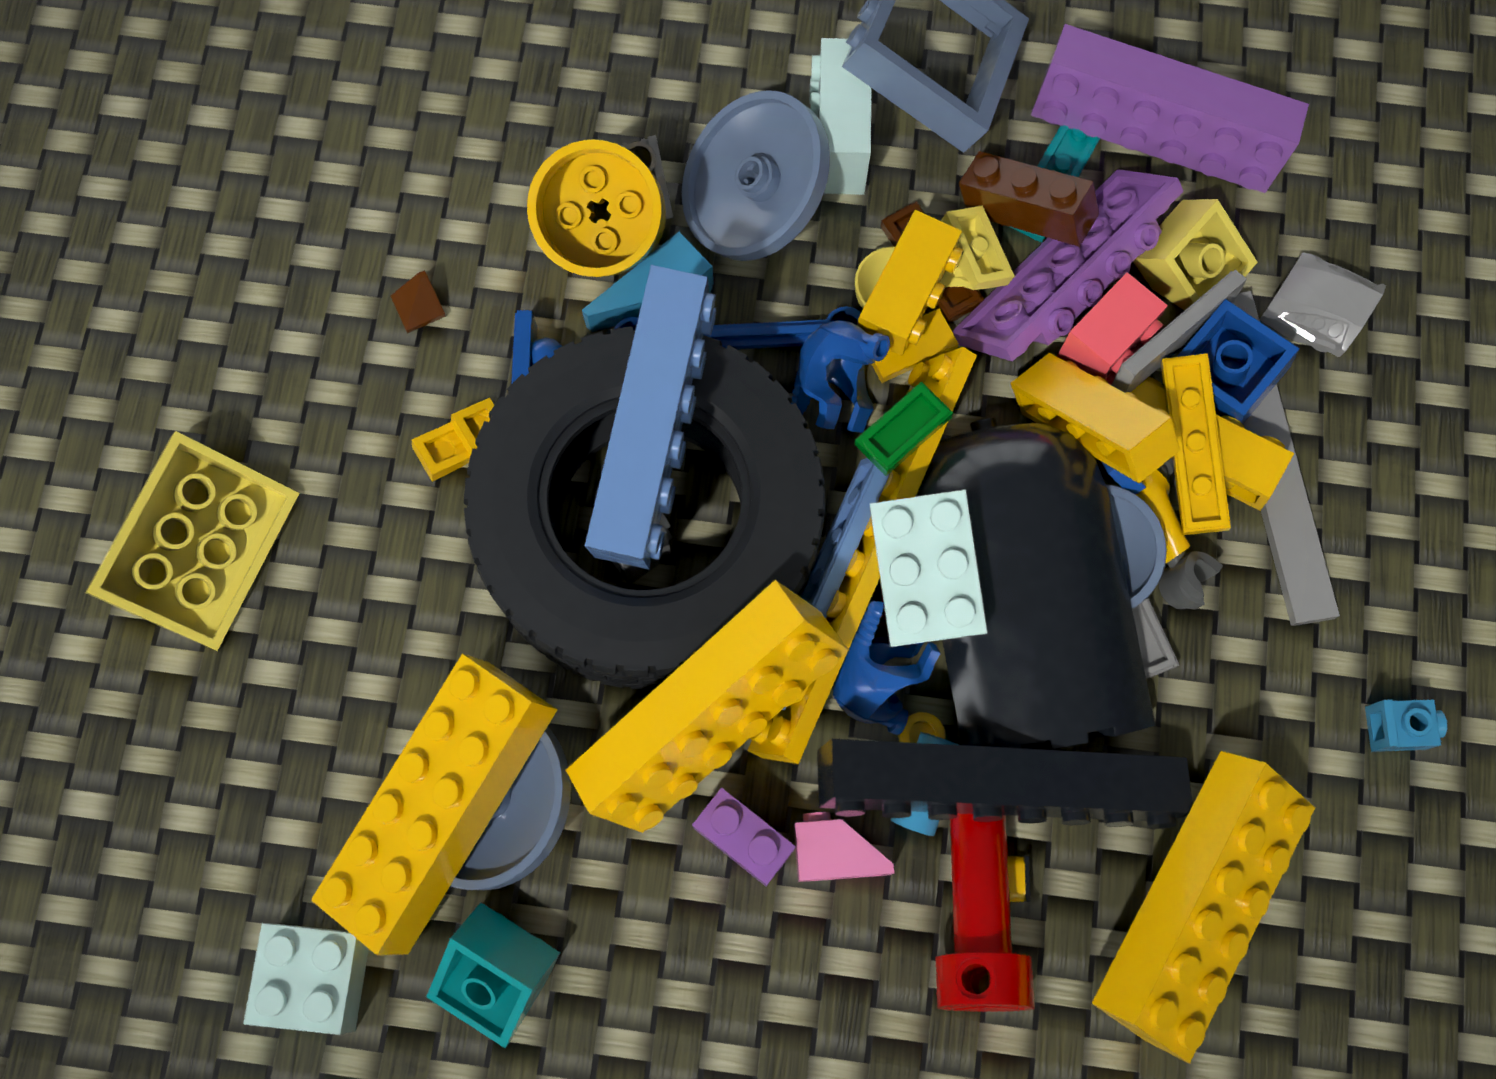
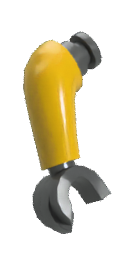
M1170 458L1143 480L1146 488L1137 493L1136 496L1152 509L1164 531L1167 548L1166 563L1168 567L1164 569L1159 581V590L1162 597L1169 605L1176 609L1196 610L1205 605L1201 582L1219 573L1223 565L1204 552L1194 551L1187 553L1185 551L1190 547L1186 536L1182 535L1181 525L1168 496L1170 485L1167 480L1174 471L1173 459Z

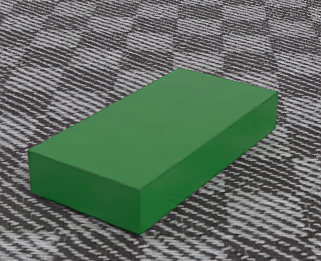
M921 381L855 439V446L887 476L922 443L952 418L953 412Z

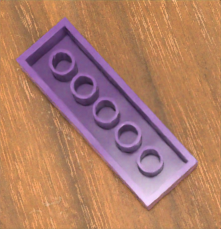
M1065 24L1043 78L1031 116L1043 119L1051 124L1065 125L1070 129L1081 130L1090 137H1099L1129 150H1136L1163 159L1168 163H1175L1202 172L1207 176H1214L1241 185L1246 189L1266 193L1299 144L1309 104Z

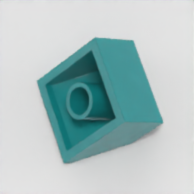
M480 902L450 938L426 998L506 1048L547 982L560 952Z

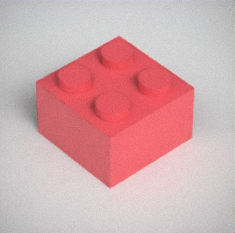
M1127 272L1069 332L1057 357L1066 362H1074L1081 370L1094 377L1100 376L1109 385H1112L1121 365L1162 329L1164 324L1159 319L1168 305Z

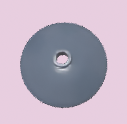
M1105 484L1109 493L1132 609H1134L1150 596L1162 577L1166 563V539L1158 518L1142 499L1123 488Z

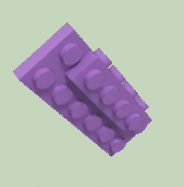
M1117 169L1095 191L1099 215L1081 246L1078 247L1047 238L1013 271L1015 276L1009 285L997 287L952 331L959 345L1013 362L1028 349V346L1033 341L1050 345L1060 336L1067 335L1073 327L1074 320L1089 307H1094L1101 300L1103 291L1111 283L1121 279L1129 272L1131 263L1139 255L1156 246L1159 235L1162 233L1156 218L1165 213L1170 205L1184 192L1179 179Z

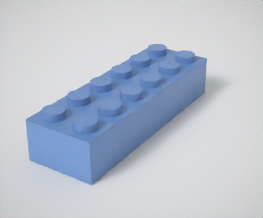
M654 265L650 267L585 547L595 558L649 569L651 559L659 560L661 557L665 532H662L663 526L660 525L662 513L670 514L673 506L676 487L673 486V479L670 478L672 468L680 469L683 462L686 441H683L684 432H681L682 424H691L696 404V397L694 396L695 386H692L693 378L701 380L706 361V352H704L705 340H702L703 334H712L716 317V308H714L716 295L709 293L708 277Z

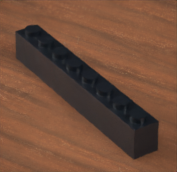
M833 738L817 750L819 808H835V814L838 816H860L865 814V810H882V816L885 818H905L911 816L912 812H928L929 819L950 820L957 818V813L973 814V820L978 822L999 821L1003 819L1002 815L1018 816V822L1024 824L1042 823L1047 821V817L1061 818L1063 825H1084L1090 823L1091 819H1104L1105 826L1125 827L1133 825L1134 821H1147L1148 828L1165 829L1175 827L1176 820L1187 816L1193 806L1187 757Z

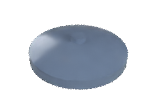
M767 90L750 93L731 102L706 125L691 150L682 182V205L685 219L694 237L703 246L732 260H756L771 255L785 247L804 229L822 199L830 167L828 138L816 114L793 96L783 92Z
M549 727L546 728L450 885L451 887L465 890H492L511 885L534 871L556 845L569 811L571 782L566 772L568 764L564 751Z

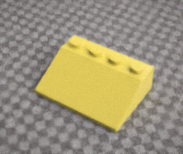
M175 431L166 444L85 593L218 651L300 493Z

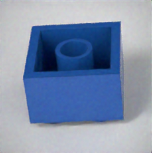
M1225 299L1177 357L1208 353L1216 415L1230 416L1244 424L1289 370L1300 348Z

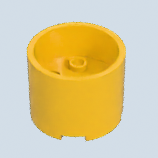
M582 140L558 149L539 167L528 193V221L538 246L555 264L578 275L604 277L632 270L653 253L661 240L665 228V200L656 177L634 153L609 141ZM607 200L609 202L607 211L611 214L610 219L607 221L600 218L595 223L593 221L595 212L591 210L594 203L602 205Z

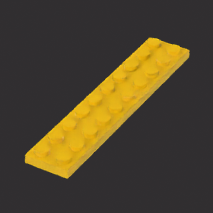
M960 347L927 361L919 362L909 375L908 384L910 387L907 394L922 381L953 412L977 355L965 347ZM947 423L890 473L878 502L916 496ZM871 517L847 567L840 588L836 591L826 613V620L848 649L880 579ZM847 652L838 659L836 666L830 672L819 676L802 691L801 697L795 703L777 713L767 722L766 728L760 734L750 738L752 741L747 751L763 759L799 764Z

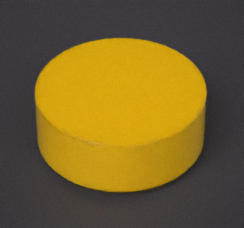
M918 712L908 717L903 732L898 735L899 742L917 743L920 732L945 739V729L936 716L926 712Z

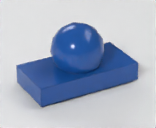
M517 310V313H515L511 384L521 374L526 376L529 373L528 368L546 355L548 358L554 356L553 351L562 347L559 342L551 338L537 339L538 327L532 310Z

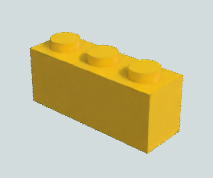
M914 210L858 318L857 326H860L866 333L871 335L880 333L888 336L890 339L889 350L901 356L909 342L917 345L927 324V321L921 319L926 308H936L946 286L941 284L940 281L945 271L954 273L964 250L957 247L962 231Z

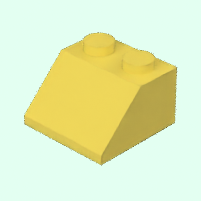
M1218 199L1182 200L1160 224L1159 227L1162 233L1159 235L1156 246L1151 250H1146L1133 261L1151 289L1184 311L1231 271L1237 270L1246 277L1258 263Z

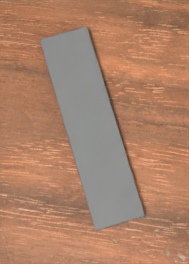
M1237 270L1227 274L1121 365L1111 386L1124 393L1132 392L1161 367L1162 359L1171 358L1190 342L1225 299L1234 303L1247 278Z

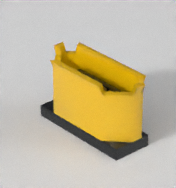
M1008 856L1010 902H1031L1029 856Z

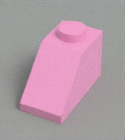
M830 812L803 814V822L794 824L798 882L894 874V864L842 819L831 820Z

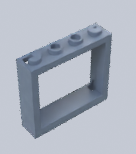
M867 0L857 16L862 21L861 24H858L853 29L846 41L851 47L842 67L964 153L989 130L1029 18L1005 0H940L990 37L966 103H964L878 41L896 0Z

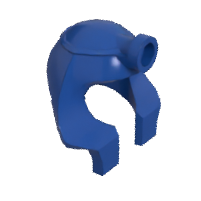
M832 321L820 325L818 329L807 337L801 348L799 368L795 378L794 390L792 391L791 404L796 403L803 415L807 405L810 404V399L818 400L819 415L815 425L821 428L834 429L841 411L842 402L841 398L829 387L828 382H831L839 387L854 405L847 430L863 433L866 423L874 410L873 402L866 388L865 365L873 364L875 361H881L885 358L890 347L889 337L880 333L868 334L860 326L851 322Z
M873 601L868 605L867 611L864 613V617L860 622L832 686L833 697L840 708L856 721L867 724L880 723L887 726L888 732L900 735L908 721V710L903 709V704L895 695V692L905 686L927 681L940 655V651L936 644L928 642L917 664L909 666L883 665L894 657L912 658L916 656L924 642L891 647L888 635L874 638V632L877 630L884 603Z

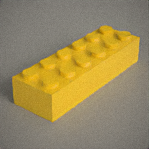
M774 580L566 769V772L589 814L643 833L660 823L664 814L679 800L690 796L697 789L698 784L714 769L725 765L731 759L732 753L749 738L760 734L766 728L767 722L784 707L795 703L801 697L802 691L819 676L830 672L836 666L838 659L849 649L817 608Z
M462 654L311 901L376 955L409 954L558 709L491 663Z
M1220 751L1091 1003L1146 1042L1189 1064L1197 1048L1200 1047L1205 1038V1032L1218 1005L1225 998L1227 987L1240 961L1247 953L1248 944L1261 918L1267 912L1270 899L1282 875L1287 871L1290 859L1303 832L1307 830L1315 807L1267 763Z

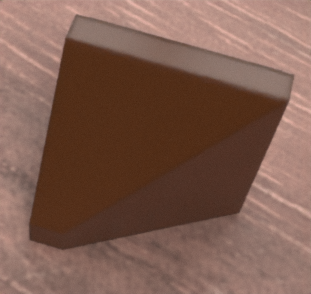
M425 270L417 273L391 295V299L407 333L446 317Z

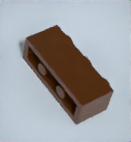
M978 151L959 182L966 208L983 206L989 221L1078 247L1081 246L1099 215L1093 181Z

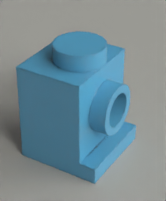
M1382 700L1365 707L1371 752L1427 750L1441 746L1440 738L1445 737L1447 733L1445 714L1441 710H1436L1434 700ZM1410 717L1412 719L1413 728L1410 725Z

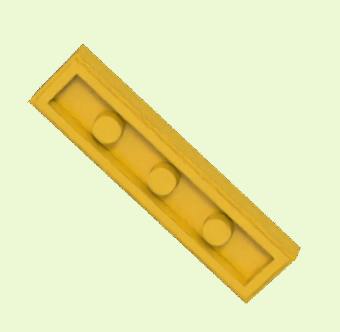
M1208 353L1164 358L1161 361L1166 409L1176 424L1175 434L1180 451L1173 456L1182 535L1229 531L1231 524Z

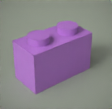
M722 787L692 824L698 833L766 887L796 848L795 845Z

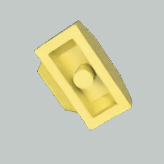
M983 206L946 212L941 221L962 231L957 247L964 251L954 273L945 271L940 283L946 285L945 287H966L972 290L1009 285L1015 275Z

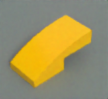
M490 397L451 414L450 423L412 439V448L432 482L469 463L472 449L478 448L475 440L484 421H490L489 412L494 407Z

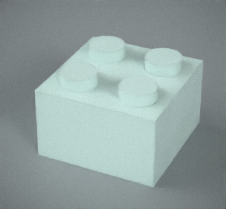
M262 923L243 1024L336 1035L355 1032L369 948L348 931Z

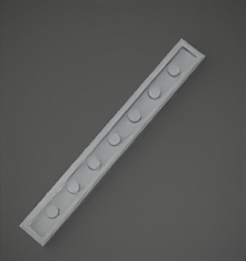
M1252 291L1240 292L1233 304L1259 321ZM1276 384L1243 425L1245 429L1259 436L1265 435L1278 439L1285 445V449L1294 453L1273 494L1261 509V514L1291 626L1332 620L1339 617L1340 614Z

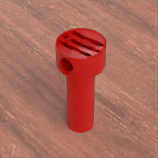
M957 813V818L950 819L955 954L936 957L937 1008L973 1012L1032 1010L1035 1008L1032 957L1012 954L1006 815H1002L1003 819L999 821L978 822L973 820V814ZM990 973V985L986 991L980 993L979 982L982 976Z

